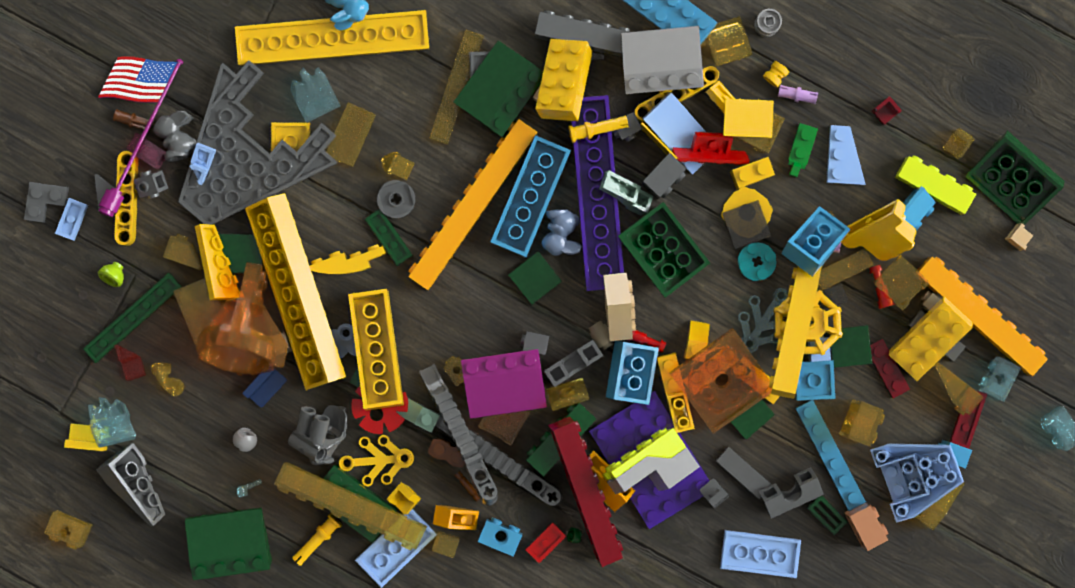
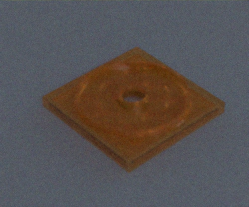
M733 328L669 372L713 434L771 394L772 388L768 387L769 378ZM727 374L728 382L725 385L719 386L715 383L718 375Z

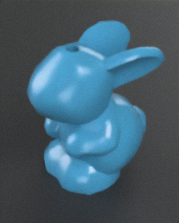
M325 0L326 3L343 9L330 18L335 23L334 27L337 30H346L353 23L362 21L369 10V4L365 0Z

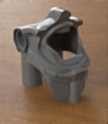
M329 405L322 415H316V410L312 407H301L297 428L292 432L288 440L289 446L307 456L312 465L334 462L332 454L346 437V407ZM326 434L333 435L335 439H326Z

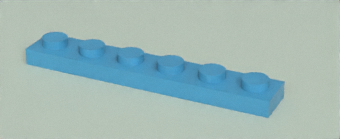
M810 400L796 407L795 409L848 511L865 503L866 501L814 401Z

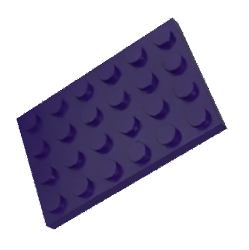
M655 391L651 392L649 405L633 403L592 428L589 432L608 463L612 464L618 461L621 462L622 459L620 457L627 452L636 451V446L641 442L653 439L651 435L658 430L664 428L667 430L672 429L674 425ZM680 432L677 433V434L679 435V437L681 438V440L683 441V443L685 444V446L687 447V449L689 450V452L691 453V455L694 457V459H695L696 462L698 463L697 459H696L695 456L693 455L692 451L690 450L689 446H688L687 443L685 442V440H684V438L682 437L681 433H680ZM700 466L670 489L658 491L647 475L632 486L635 492L630 499L648 528L651 529L703 497L700 489L709 482V479Z

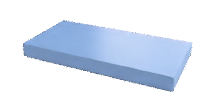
M671 92L642 118L671 152L673 147L691 148L694 133L706 132ZM691 161L681 162L691 174H694L704 164Z
M412 509L407 515H401L355 561L382 588L437 534Z
M724 530L720 569L797 578L801 539Z

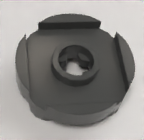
M392 180L385 183L377 196L379 209L386 216L395 219L407 216L414 209L416 202L413 189L407 183L400 180ZM394 194H397L398 197H402V200L399 201L400 204L396 205L395 202H391V199L394 198Z

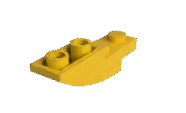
M377 244L367 248L368 252L361 254L359 251L351 254L350 259H347L345 253L337 251L329 254L330 258L326 260L319 258L311 261L312 265L309 267L311 271L324 274L360 272L370 269L369 261L385 255L386 251L383 246L379 247Z
M676 353L657 357L660 376L676 433L695 429Z

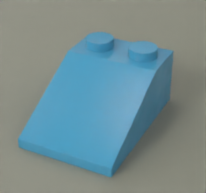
M819 206L787 242L781 254L813 277L848 234L850 228Z

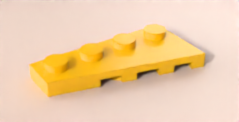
M199 224L195 226L210 300H241L245 298L243 292H239L237 287L239 282L236 275H232L229 267L231 265L229 258L222 251L224 246L215 225Z

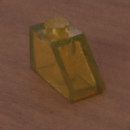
M178 233L176 237L171 235L163 257L198 270H203V264L193 243L187 241L188 237Z

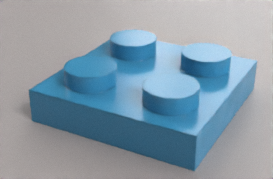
M834 360L802 362L796 389L797 401L835 399Z

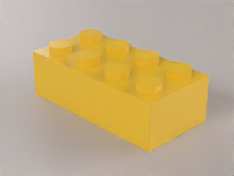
M550 39L535 108L541 119L578 121L592 57V50L587 41Z
M944 296L890 348L889 356L918 381L972 329L973 322Z

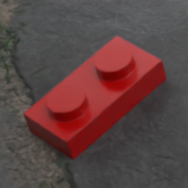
M552 522L526 548V551L540 563L566 535Z

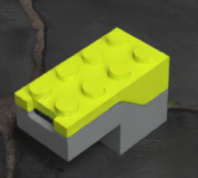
M664 428L652 434L651 437L653 439H648L638 444L636 451H629L620 457L622 459L621 462H614L605 468L607 472L602 475L615 494L627 491L647 475L658 491L670 489L700 466L674 428L668 430Z

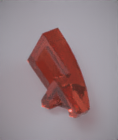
M115 345L126 380L131 381L146 376L141 357L119 345Z

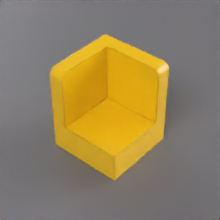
M402 482L387 498L390 503L395 505L405 515L421 499L408 485Z

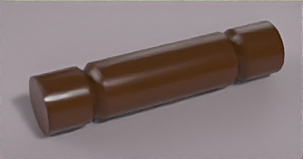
M461 471L457 472L454 476L477 502L480 498L475 488Z

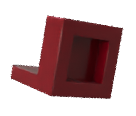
M889 96L871 111L885 125L902 110Z

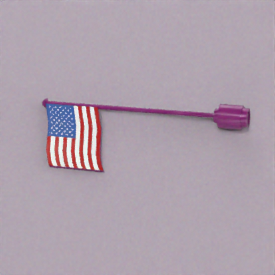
M138 57L117 58L98 98H117L137 103H157L116 188L106 189L98 205L100 207L98 212L112 218L117 213L124 199L119 189L180 65H183L181 59H177L176 62H164Z

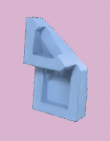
M197 143L190 167L198 179V184L202 185L210 169L216 149Z

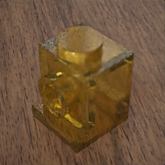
M452 356L444 362L446 366L443 367L455 386L464 382L462 359L460 356L457 358ZM455 366H458L460 368V372L458 374H455L453 372V368Z

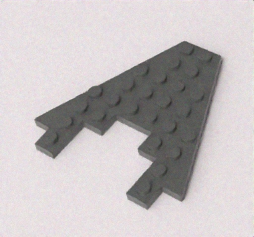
M250 60L247 61L237 74L224 63L221 64L197 143L216 149V152L202 185L198 184V179L189 166L178 201L204 224L214 225L244 210L246 207L271 197L338 163L325 151L337 135L323 123L317 127L298 151H295L284 140H281L273 151L269 153L242 130L254 114L243 106L240 101L264 74Z

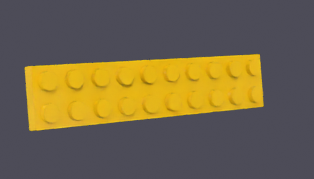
M426 10L365 15L362 21L353 23L346 30H337L334 27L335 23L330 18L236 26L238 65H245L248 60L253 64L426 50L429 49Z

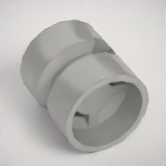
M769 8L760 12L755 20V31L762 37H771L780 29L782 18L778 11Z

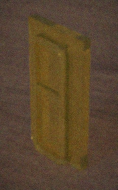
M347 103L334 133L337 136L330 143L326 152L338 162L354 167L376 114Z

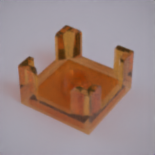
M530 411L485 416L478 427L490 432L511 446L528 418Z

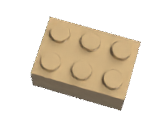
M627 273L603 275L609 340L633 339L632 331H636L632 281L628 280Z

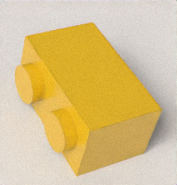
M769 157L730 171L736 190L775 175Z

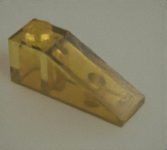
M937 362L935 367L952 402L956 405L954 409L962 415L965 413L970 415L984 397Z
M963 482L915 518L929 529L934 530L950 509L965 483Z

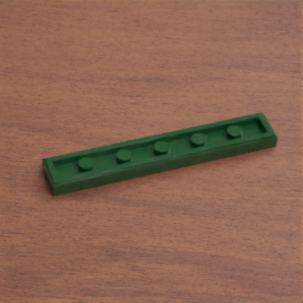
M171 273L166 274L85 346L83 350L95 363H98L182 288L180 283Z

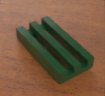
M823 496L817 497L806 507L833 535L847 523ZM820 501H822L836 515V517L841 521L840 524H838L822 508V506L819 504ZM814 506L836 526L835 529L813 509Z

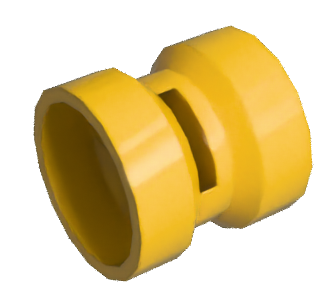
M774 61L771 69L765 72L763 78L778 88L781 84V79L788 75L789 70L779 62Z

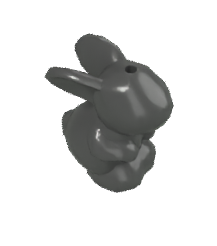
M176 111L171 115H163L154 125L153 132L156 136L164 139L163 147L168 149L164 155L165 160L168 162L188 158L197 144L196 139L179 130L193 120L192 115L186 111Z

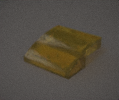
M740 16L717 23L706 38L715 66L752 56L751 47Z

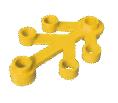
M381 435L378 438L379 445L385 446L394 454L386 456L371 443L369 437L363 436L359 440L360 447L366 448L375 457L353 459V457L345 455L339 460V467L343 471H350L354 466L375 465L370 473L362 478L364 486H371L374 478L386 464L395 463L390 471L381 477L382 483L389 485L401 468H407L412 465L414 455L409 449L400 450L390 441L387 435ZM382 437L387 438L386 444L380 442ZM362 439L368 440L367 446L362 445ZM402 455L408 456V460L406 462H403L401 460ZM344 460H350L351 465L345 466ZM384 476H390V482H385ZM366 477L371 478L370 484L365 483L364 479Z

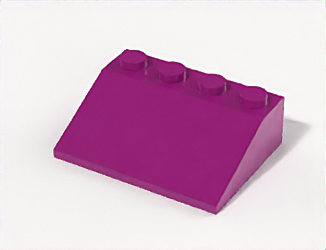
M538 349L461 360L470 419L547 408Z

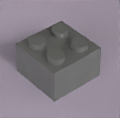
M669 153L641 184L657 199L660 197L664 199L673 190L670 186L673 183L677 185L686 176L684 173L686 168Z

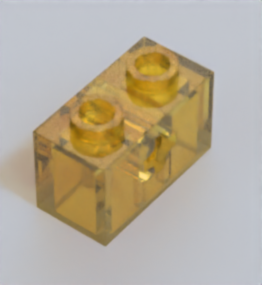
M57 510L52 513L44 534L49 535L48 538L56 542L61 540L66 542L67 547L77 549V547L81 548L85 545L93 525ZM67 527H69V530H68V531L71 532V533L68 534V535L66 534L67 531L64 530V529L67 528Z

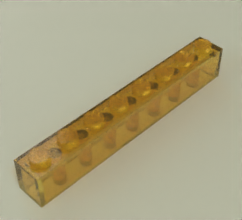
M288 462L283 464L274 485L278 486L277 489L287 494L290 491L296 494L295 498L304 502L306 500L314 502L313 506L321 510L327 508L336 517L341 518L344 516L349 518L348 522L353 525L359 526V524L367 527V531L373 534L379 532L388 541L394 542L397 540L402 543V547L408 550L418 548L427 528L422 523Z

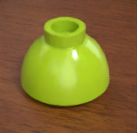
M118 262L105 265L98 271V276L110 286L121 287L124 280L123 266Z

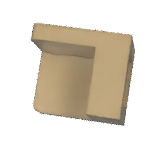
M1022 223L1016 224L1005 238L1006 241L1019 251L1026 250L1027 243L1033 237L1030 232L1024 229L1025 225Z

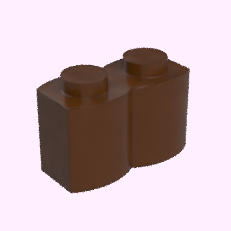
M443 438L433 439L428 450L431 456L446 460L455 467L464 466L465 461L462 460L456 445H451Z

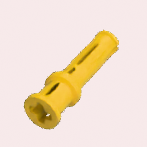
M626 115L592 124L585 122L584 125L568 126L572 143L583 138L591 139L593 135L629 127Z
M329 514L325 523L317 527V532L292 557L293 560L296 561L302 556L297 564L302 565L324 540H329L331 534L338 527H342V523L334 515Z

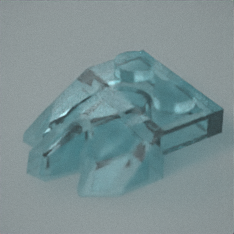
M319 67L314 70L315 75L313 76L302 68L299 72L302 82L295 80L291 82V93L306 123L341 106L326 75Z
M99 397V407L88 405L90 428L98 448L136 438V433L129 420L130 413L123 402L116 399L110 405L106 398Z

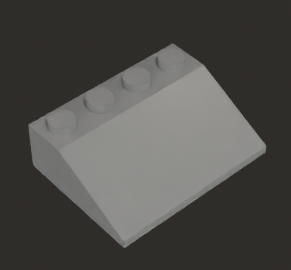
M699 26L621 33L626 94L704 87Z

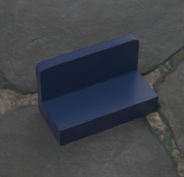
M268 365L242 394L247 398H251L262 408L286 383L287 379L272 365Z

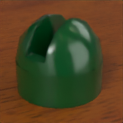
M571 527L567 533V541L574 544L580 543L583 540L581 539V536H583L582 531Z

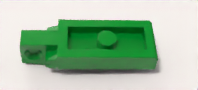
M799 123L788 157V165L792 166L789 176L798 177L800 168L805 169L818 128Z

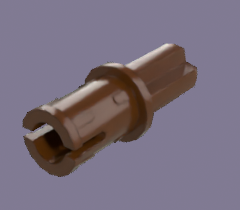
M116 109L113 115V121L129 125L130 128L136 127L144 130L149 121L148 119L136 116L135 113L129 114Z

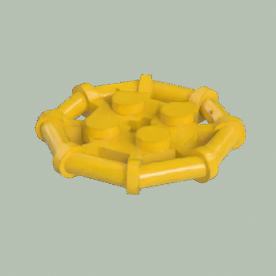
M821 290L816 292L811 321L814 324L809 326L806 341L815 342L816 346H805L804 354H820L822 356L843 335L841 332L842 309L827 298ZM789 296L778 307H775L773 311L775 313L776 332L774 336L781 340L784 333H781L780 329L783 317H787L784 314L786 303L790 304L791 297ZM819 301L829 309L827 312L820 308L818 305ZM833 316V327L828 326V317ZM826 332L831 334V336L822 344L820 338H822Z

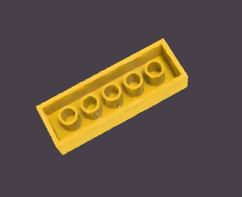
M381 289L348 294L363 409L367 411L404 405L389 291Z

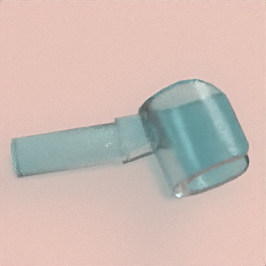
M261 479L239 486L237 488L238 497L247 496V489L261 484Z

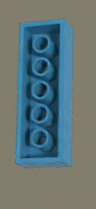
M535 135L492 237V244L525 258L527 257L571 150Z

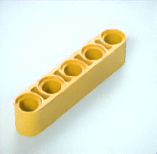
M713 66L704 68V87H699L696 90H691L690 88L676 89L681 92V98L677 100L681 103L715 84L719 78V71ZM708 71L713 72L715 79L712 81L707 80L705 73ZM673 90L662 91L639 104L634 111L638 122L644 123L643 119L638 115L639 109L644 108L649 112L655 106V100H662Z
M123 151L118 155L116 186L127 166L124 163V159L128 155L132 156V152ZM137 156L127 175L131 176V182L129 184H124L123 182L119 189L122 192V196L129 194L131 199L127 204L122 201L115 214V240L118 244L125 246L132 245L136 239L137 191L134 179L138 178L139 161ZM124 213H129L130 220L127 223L122 221ZM124 232L129 234V239L126 242H123L121 239V235Z

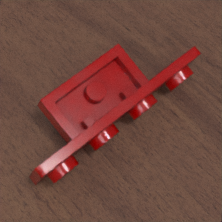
M695 132L691 148L673 147L672 149L673 154L680 162L730 163L735 165L749 164L750 162L745 151L730 150L733 136H723V133Z

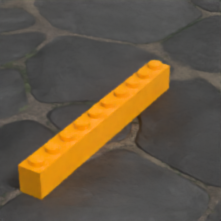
M520 119L517 122H512L507 129L509 134L506 138L502 137L497 143L498 149L495 154L491 152L485 162L488 164L486 167L478 170L474 176L476 178L474 184H469L464 190L465 197L463 200L460 201L458 199L452 208L455 211L451 217L447 215L441 225L444 226L440 232L436 231L430 239L433 243L429 248L425 247L419 255L421 257L419 263H414L408 272L411 273L409 277L425 289L429 290L528 149L535 135L537 136L538 132Z

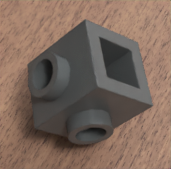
M151 170L139 173L140 177L134 179L135 189L140 198L147 196L148 199L159 196V192L168 189L162 170L151 173Z

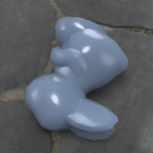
M568 209L546 210L547 218L551 220L548 224V229L551 232L542 239L543 249L554 256L562 253L576 254L580 252L582 248L580 243L567 240V236L580 224V218Z

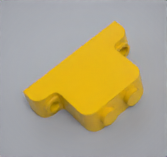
M897 199L848 225L847 227L850 228V231L841 243L847 248L862 246L877 259L887 261L914 247L916 229L905 220L904 212L906 207Z

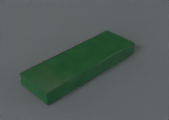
M380 209L365 218V221L397 266L413 256Z

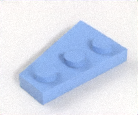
M830 126L826 183L866 185L850 126Z

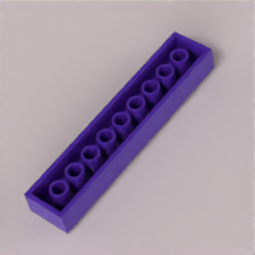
M608 95L583 97L578 121H571V125L575 127L584 125L585 122L592 124L609 120ZM612 131L593 135L591 139H579L573 143L586 291L604 290L603 275L624 273L622 245L618 238L621 234L618 200L600 190L605 172L609 170L615 173Z

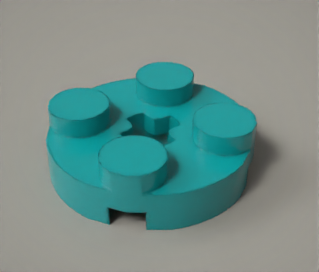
M751 243L744 247L738 255L737 262L740 272L749 280H764L775 270L776 254L764 243ZM759 256L762 264L755 267L753 266L754 262H752V259Z

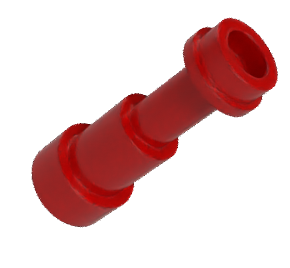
M881 266L869 268V273H873L877 286L875 289L879 299L877 301L879 309L894 305L887 286L884 285L880 272L883 270Z
M638 330L632 331L633 339H627L629 342L632 340L642 345L644 343L659 348L658 352L661 353L666 346V342L662 339L657 341L647 337V334Z

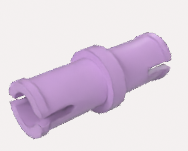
M780 85L778 97L794 99V102L803 101L816 104L818 92L802 90L801 87L792 88Z

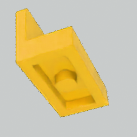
M71 424L69 439L65 440L64 447L105 451L108 445L109 427Z

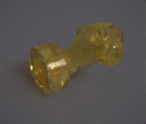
M152 364V374L160 382L159 385L169 392L171 396L182 394L184 383L180 379L168 377L171 374V364Z

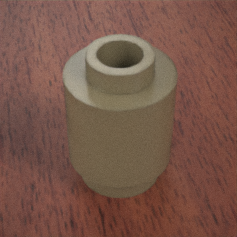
M602 321L588 328L591 332L589 333L599 349L602 347L605 350L614 344L609 340L608 327Z

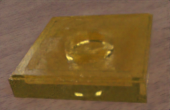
M583 378L546 389L552 411L590 400Z

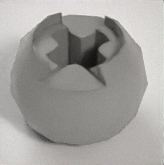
M241 428L233 435V444L240 451L248 452L256 446L257 436L250 431L251 429Z

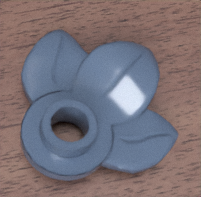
M342 324L338 329L331 330L340 359L348 352L356 356L353 326ZM345 329L349 330L350 335L348 337H345L343 335V331Z

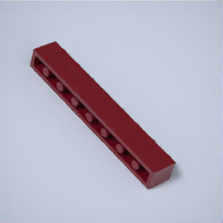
M569 416L548 425L597 562L601 567L623 559L621 553L623 547L620 540L616 539L615 535L618 533L615 525L611 524L609 520L612 516L609 508L605 507L603 503L606 500L603 491L598 489L597 484L600 482L597 474L592 472L593 462L591 457L586 455L587 445L585 440L580 438L579 432H581L579 423Z

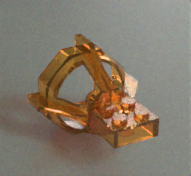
M246 263L239 298L226 300L210 325L204 328L198 337L196 351L199 360L223 371L236 372L238 376H242V373L256 375L274 371V367L283 368L285 364L288 344L263 305L264 297H262V291H266L267 279H265L266 272H263L261 264Z

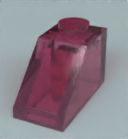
M136 132L126 147L132 153L141 137L139 133ZM144 138L136 156L152 167L159 169L165 160L164 155L166 151Z

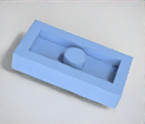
M69 198L55 234L75 241L88 205Z

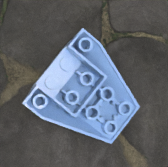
M886 444L870 449L876 468L881 467L893 502L890 506L896 523L916 517L964 482L951 445Z

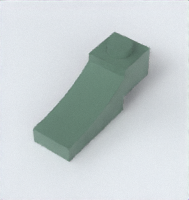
M609 170L605 172L600 190L613 196L624 204L626 209L640 216L648 213L653 199L652 195L641 190V186Z
M408 398L407 412L396 411L403 418L431 433L440 417V414Z

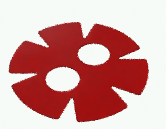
M359 386L355 392L362 397L361 386ZM403 392L404 405L380 408L383 411V418L380 421H373L370 418L371 410L366 411L363 409L362 399H352V413L355 419L365 416L359 426L370 433L382 434L383 423H385L388 431L391 432L397 429L405 420L396 411H408V397L406 392Z

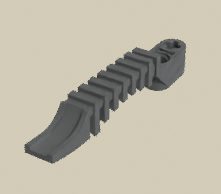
M435 364L420 370L421 378L433 402H435L436 409L440 412L441 418L444 419L445 425H448V431L450 434L452 433V439L454 443L456 442V448L458 452L460 451L462 460L465 461V466L480 500L485 505H493L498 498L497 488L483 462L481 453L478 452L477 445L474 444L473 437L470 436V431L466 427L464 419L461 418L460 411L457 410V405L453 401L449 389L443 382ZM479 474H482L486 477L482 481H478L475 479V477ZM486 492L492 494V497L486 495Z
M440 416L435 426L452 437V433L450 434L448 431V425H445L444 419ZM469 430L470 436L474 439V444L478 447V452L481 453L486 463L493 465L492 467L500 470L502 474L507 475L509 479L516 481L519 486L524 487L550 506H557L563 501V494L558 488L529 469H525L522 464L516 463V460L507 457L506 453L500 452V449L493 447L489 441H484L482 436H477L478 433ZM539 480L543 486L537 492L534 490L533 485ZM555 493H557V494H556V498H558L557 501L553 500V501L551 502V501H550V500H551V496H549V495H550V494H555Z

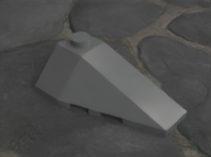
M131 443L108 458L96 470L105 483L152 527L165 516V512L158 493L154 492L151 481H153L151 475L148 476L145 458L134 443Z

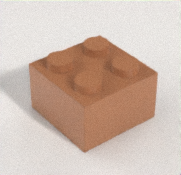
M863 503L850 511L844 512L861 547L869 551L888 541L886 537L888 531L884 524L878 521L877 518L880 516L874 506Z

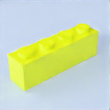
M913 155L912 157L908 156L905 158L895 176L896 179L914 189L922 186L935 201L960 215L966 214L976 196V193L972 192L973 188L966 184L961 186L955 182L956 179L948 174L945 176L940 174V170L932 165H929V167L922 163L923 160Z

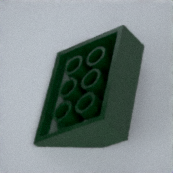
M498 40L453 103L497 136L502 137L541 84L543 71Z
M1008 130L965 176L1016 223L1024 225L1063 189L1065 183L1062 178Z
M664 202L618 236L664 298L710 264Z
M262 507L185 518L189 563L193 581L270 570L272 558Z

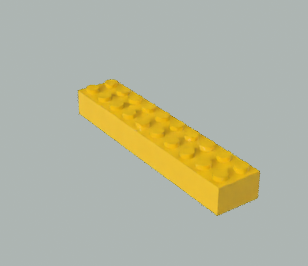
M285 193L267 197L246 207L245 209L305 389H312L346 377Z

